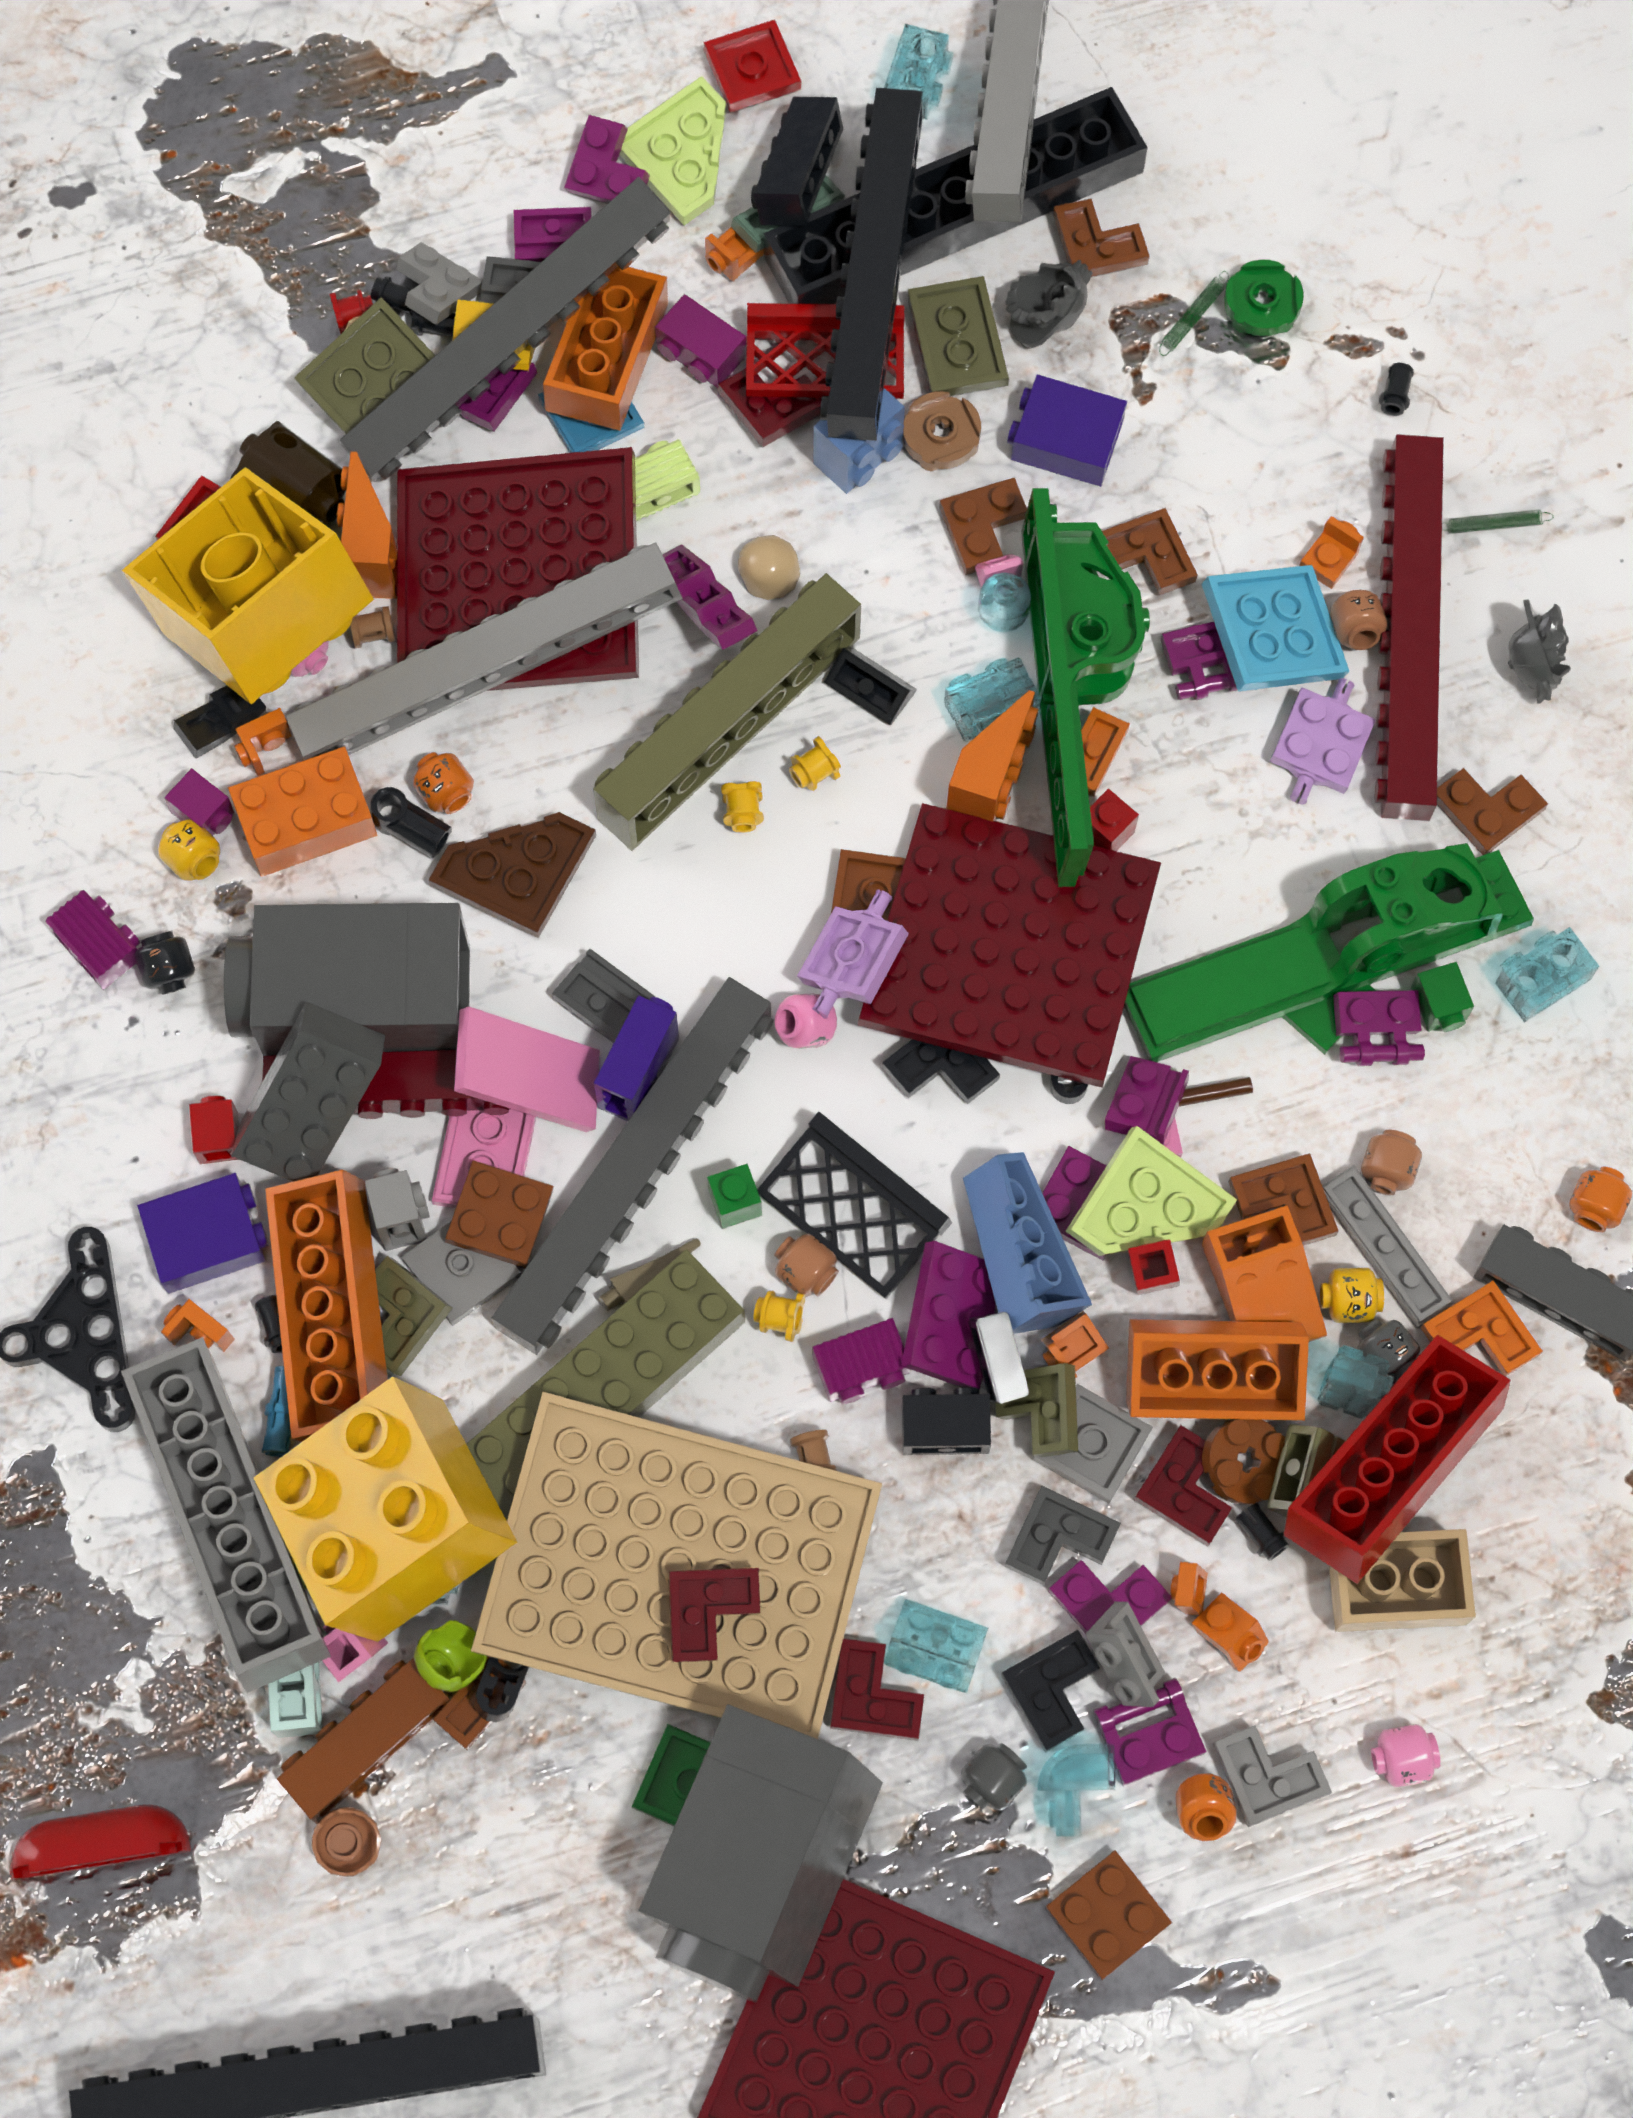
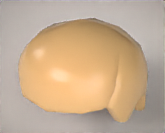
M776 535L760 536L742 548L739 553L738 569L747 591L751 595L770 600L784 597L795 589L800 577V566L797 554L789 542Z

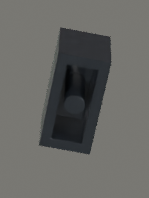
M966 1387L955 1389L954 1394L936 1395L935 1389L919 1388L911 1390V1395L902 1396L903 1455L989 1454L991 1448L990 1394H980L978 1388Z

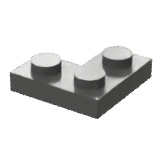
M1041 1486L1004 1567L1044 1585L1061 1547L1102 1565L1121 1523Z

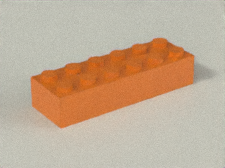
M343 1169L265 1189L291 1438L299 1442L306 1440L388 1380L365 1180Z

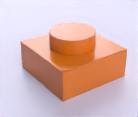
M1180 1562L1179 1574H1174L1171 1581V1598L1175 1601V1606L1184 1614L1199 1616L1203 1612L1208 1573L1197 1563Z

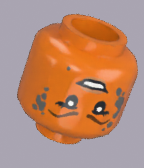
M432 752L418 762V770L413 777V786L432 811L452 814L461 810L470 802L474 780L454 754L443 753L438 755L436 752Z
M1606 1166L1601 1167L1600 1170H1588L1582 1173L1569 1202V1207L1573 1214H1575L1574 1220L1582 1227L1595 1232H1605L1607 1228L1612 1229L1619 1226L1632 1199V1190L1623 1181L1624 1175L1616 1169Z
M1210 1773L1197 1774L1187 1778L1180 1784L1176 1792L1175 1805L1178 1820L1184 1833L1196 1840L1214 1841L1224 1837L1232 1830L1236 1823L1237 1811L1233 1792L1224 1779Z

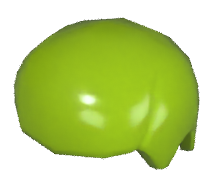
M449 1620L437 1629H429L419 1639L418 1645L414 1649L413 1657L419 1675L432 1688L437 1690L455 1692L467 1687L482 1672L487 1659L485 1655L471 1652L476 1631L472 1627L456 1620Z

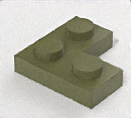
M386 1256L375 1270L379 1305L390 1314L382 1324L386 1368L393 1374L401 1377L453 1308L395 1259Z
M1062 1363L1024 1370L1029 1394L1001 1404L995 1403L996 1418L1009 1420L1031 1416L1032 1454L1035 1456L1047 1457L1078 1452L1075 1365Z

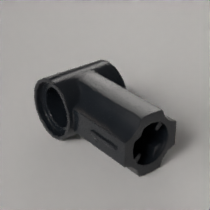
M385 787L378 790L372 797V818L378 831L385 835L396 836L432 859L441 852L452 832L451 826L408 801L405 794L399 789ZM386 806H396L400 809V812L394 817H385L380 814V811Z

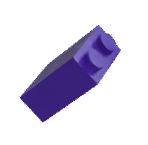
M1037 374L1032 389L1024 388L1019 404V410L1024 411L1021 421L1014 420L1009 431L1007 443L1013 445L1011 460L1102 487L1124 422L1128 401Z
M637 996L594 1081L598 1109L628 1122L663 1072L679 1040L677 1012L673 1011L672 1005L657 997H650L648 1000L642 996Z
M236 1173L137 1205L160 1283L168 1294L266 1262L262 1248L269 1246V1242L262 1222L254 1224L250 1209L257 1207L252 1188L249 1183L242 1185Z

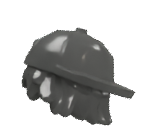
M1081 260L1074 264L1059 263L1053 265L1041 263L1038 273L1020 276L1019 281L1012 282L1005 303L1008 305L1006 311L1011 313V331L1018 342L1026 347L1034 348L1042 345L1055 331H1065L1074 325L1085 308L1087 284L1093 274L1091 270L1088 271V266L1085 263L1082 264Z
M1526 599L1523 600L1528 623L1516 631L1509 641L1510 661H1508L1510 669L1515 671L1523 683L1530 688L1537 689L1536 698L1537 703L1540 704L1544 700H1551L1552 690L1558 688L1557 686L1561 683L1562 677L1571 670L1570 666L1560 664L1561 661L1566 660L1564 654L1567 650L1566 646L1569 643V638L1563 626L1564 620L1561 608L1557 604H1554L1544 615L1538 614L1535 616L1530 600Z

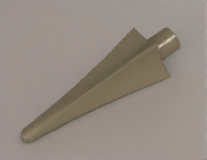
M697 1238L692 1239L681 1247L653 1261L610 1278L611 1286L608 1287L610 1290L598 1297L600 1303L606 1311L611 1310L620 1303L621 1305L625 1304L685 1249L692 1253L701 1245L700 1240Z

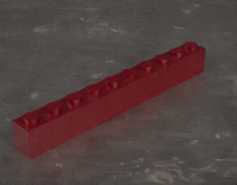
M1396 434L1392 448L1385 449L1383 456V473H1389V485L1385 484L1382 492V508L1388 509V521L1383 520L1381 529V544L1387 545V557L1383 556L1381 560L1380 580L1387 581L1386 593H1381L1380 601L1387 619V630L1382 632L1378 642V653L1385 654V665L1379 667L1377 690L1384 691V704H1378L1376 716L1377 728H1383V741H1378L1376 746L1375 763L1382 766V779H1376L1374 792L1375 803H1381V818L1430 821L1437 806L1444 437Z

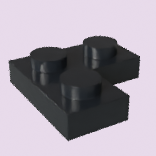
M913 1039L882 1062V1069L907 1098H910L941 1074L966 1104H969L1000 1079V1073L987 1058Z
M1079 1630L1074 1631L1001 1673L1004 1682L1045 1753L1085 1730L1063 1692L1100 1670V1666Z

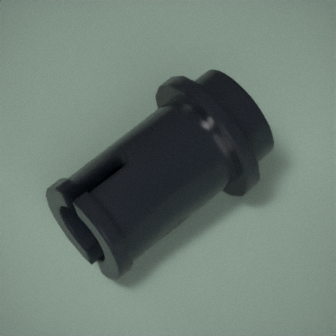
M386 276L384 279L377 277L371 290V299L377 301L382 297L389 306L413 316V310L405 306L407 293L412 289L393 283L392 278Z
M413 311L411 328L418 330V333L421 335L426 331L453 337L456 313H452L436 325Z
M1397 362L1389 366L1385 391L1379 396L1381 410L1391 416L1402 415L1404 410L1410 406L1408 393L1414 375V369L1410 365Z
M271 1295L257 1301L255 1309L259 1314L266 1334L263 1340L264 1345L270 1347L273 1353H281L282 1343L277 1296Z
M1254 1503L1247 1509L1257 1521L1256 1525L1252 1523L1244 1511L1237 1516L1235 1521L1242 1526L1259 1548L1257 1554L1260 1557L1264 1555L1270 1561L1286 1550L1289 1544L1285 1540L1284 1532L1280 1533L1261 1510L1260 1505Z

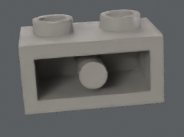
M395 1168L379 1171L374 1174L373 1179L365 1181L376 1229L386 1251L423 1242L427 1239L422 1219L429 1218L430 1215L419 1181L411 1183L407 1170L399 1172Z

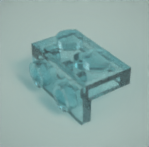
M905 1599L890 1640L884 1664L902 1673L911 1674L937 1683L942 1687L966 1693L988 1627Z

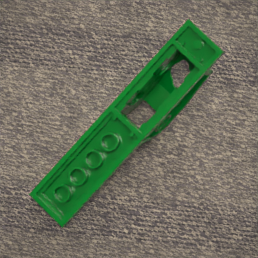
M1032 488L1021 536L1026 583L1029 586L1027 589L1029 588V595H1031V600L1028 598V602L1030 603L1029 612L1058 887H1075L1078 876L1084 875L1094 846L1079 706L1110 702L1118 698L1126 690L1134 670V660L1142 651L1145 632L1149 631L1150 615L1148 608H1142L1140 590L1128 571L1123 572L1107 547L1109 541L1096 522L1057 523L1056 504H1050L1049 489ZM1096 571L1105 575L1110 580L1099 577Z
M1468 843L1446 846V848L1438 850L1394 854L1353 869L1332 880L1317 894L1310 911L1286 927L1130 983L1124 1007L1148 1059L1159 1062L1283 1017L1292 1011L1329 999L1338 992H1348L1527 928L1532 926L1534 917L1499 850L1475 858ZM1459 887L1464 898L1461 902L1453 904L1443 901L1437 894ZM1369 916L1371 919L1379 916L1382 923L1356 936L1339 954L1329 933L1341 929V926Z

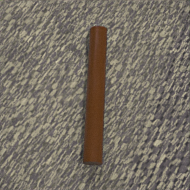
M1245 1077L1186 1088L1179 1107L1253 1093L1251 1078Z

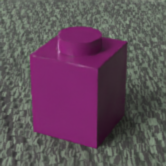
M192 768L164 797L170 812L180 821L192 820L201 828H205L212 836L215 833H222L228 827L234 813L229 797Z

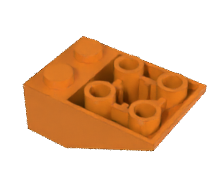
M350 452L349 467L343 466L341 473L342 491H346L345 503L338 504L337 524L338 527H342L340 541L372 597L396 599L397 548L392 528L357 452Z
M1029 690L962 748L949 783L946 809L973 815L992 822L996 821V818L1004 820L1011 800L1009 795L1013 783L1017 784L1024 763L1022 759L1025 749L1030 748L1037 726L1035 723L1039 709L1033 707L1034 691Z
M1288 1205L1207 1231L1202 1247L1230 1321L1302 1322L1309 1335V1342L1327 1336L1304 1247Z

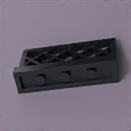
M818 1111L808 1123L809 1128L757 1189L758 1194L806 1234H811L836 1255L842 1264L887 1299L923 1256L925 1242L935 1241L939 1235L942 1236L952 1222L939 1208ZM811 1141H814L824 1150L826 1167L802 1169L801 1153ZM831 1156L842 1165L831 1166ZM795 1161L796 1170L787 1171ZM850 1171L857 1176V1194L834 1196L832 1173ZM827 1174L828 1197L804 1199L803 1176ZM797 1176L799 1200L780 1201L769 1192L780 1178ZM863 1182L875 1192L864 1193ZM881 1197L889 1203L891 1220L866 1222L864 1199ZM859 1200L861 1223L837 1225L835 1202ZM829 1203L831 1226L817 1228L810 1226L806 1222L805 1205ZM799 1206L800 1217L788 1207ZM895 1208L907 1218L896 1219ZM915 1224L927 1234L916 1248L899 1249L897 1226ZM891 1226L893 1250L869 1252L867 1229ZM862 1230L864 1253L846 1255L839 1250L837 1232ZM832 1232L833 1244L822 1236L821 1233ZM910 1254L908 1258L904 1261V1263L900 1266L899 1255ZM894 1256L895 1273L883 1286L871 1276L870 1258ZM864 1259L865 1270L853 1260Z

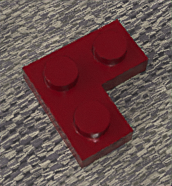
M746 368L718 384L720 396L762 447L767 446L820 415L822 398L746 397ZM758 374L754 376V383H765ZM806 374L796 379L800 384L812 383Z
M1180 1425L1134 1500L1208 1547L1232 1507L1196 1485L1204 1471L1202 1452L1206 1440Z
M759 1568L668 1572L672 1663L717 1661L716 1616L760 1614Z
M843 1638L830 1729L918 1741L924 1694L882 1689L881 1680L886 1644Z

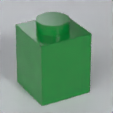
M1457 961L1417 973L1411 985L1412 990H1418L1420 1012L1428 1032L1439 1028L1442 1029V1032H1449L1466 1024L1465 1020L1471 1014L1474 1004Z
M748 1163L707 1177L708 1191L722 1229L762 1216V1202Z

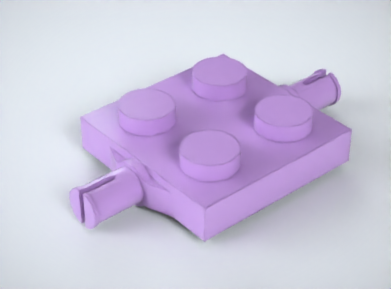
M1338 679L1332 698L1324 697L1301 687L1270 759V762L1288 769L1298 778L1290 795V799L1293 802L1297 800L1303 789L1298 804H1306L1313 785L1327 786L1343 794L1349 787L1376 719L1358 712L1347 705L1349 696L1355 686L1350 680L1342 693L1347 679Z
M876 890L867 910L850 911L835 906L797 975L803 984L822 990L812 1009L818 1014L820 1013L824 1019L828 1018V1014L837 998H851L871 1004L909 934L902 925L885 921L882 918L884 911L892 900V896L885 891Z

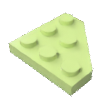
M702 76L629 126L619 154L629 166L646 170L650 174L647 186L683 225H686L713 206L715 202L726 115V101Z
M1135 1126L1127 1133L1066 1229V1232L1099 1256L1128 1251V1248L1168 1239L1173 1243L1205 1237L1207 1231L1221 1227L1237 1199L1148 1133Z

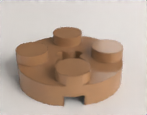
M936 391L917 398L911 404L909 412L904 419L903 443L910 456L918 461L923 469L936 471L938 469L954 468L967 462L978 451L981 420L976 408L968 400L962 397L961 401L958 398L950 397L949 392ZM936 424H941L943 428L950 427L952 429L946 437L933 434Z

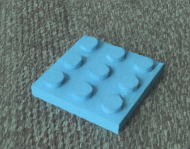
M1312 565L1208 576L1201 584L1238 692L1337 680L1344 678L1350 672Z

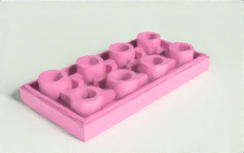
M466 1007L459 1010L454 1091L583 1132H589L596 1129L597 1100L594 1081L599 1073L600 1050L472 1007Z

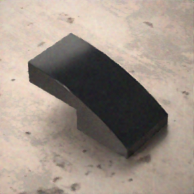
M226 685L209 694V703L174 720L173 729L193 756L198 758L236 735L235 728L257 719L266 711V706L260 698L253 704H250Z

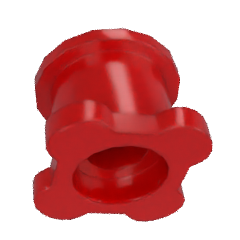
M357 290V295L337 300L335 292L330 293L340 334L344 332L351 319L361 316L373 305L371 295L363 297L361 290Z

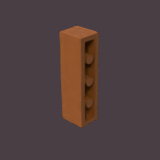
M414 1658L408 1663L401 1660L393 1665L384 1674L383 1679L386 1682L373 1694L370 1690H367L358 1696L349 1706L352 1712L339 1724L336 1720L328 1723L316 1734L315 1739L317 1743L305 1754L301 1750L294 1753L280 1767L283 1773L277 1778V1781L314 1823L317 1824L431 1723L433 1718L450 1700L442 1690L432 1688L419 1675Z

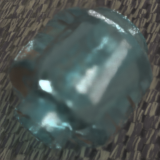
M998 573L988 578L980 588L978 601L980 619L987 627L998 632L1014 631L1022 626L1029 615L1031 602L1029 586L1022 578L1012 573Z

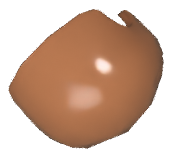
M341 1807L332 1810L317 1823L314 1828L311 1847L317 1863L327 1872L333 1875L350 1877L360 1874L375 1863L382 1839L377 1822L365 1811L354 1807Z

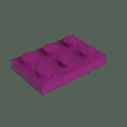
M937 1241L925 1242L901 1363L902 1367L962 1388L980 1389L983 1376L968 1321L972 1317L995 1313L996 1308L995 1298L983 1258Z

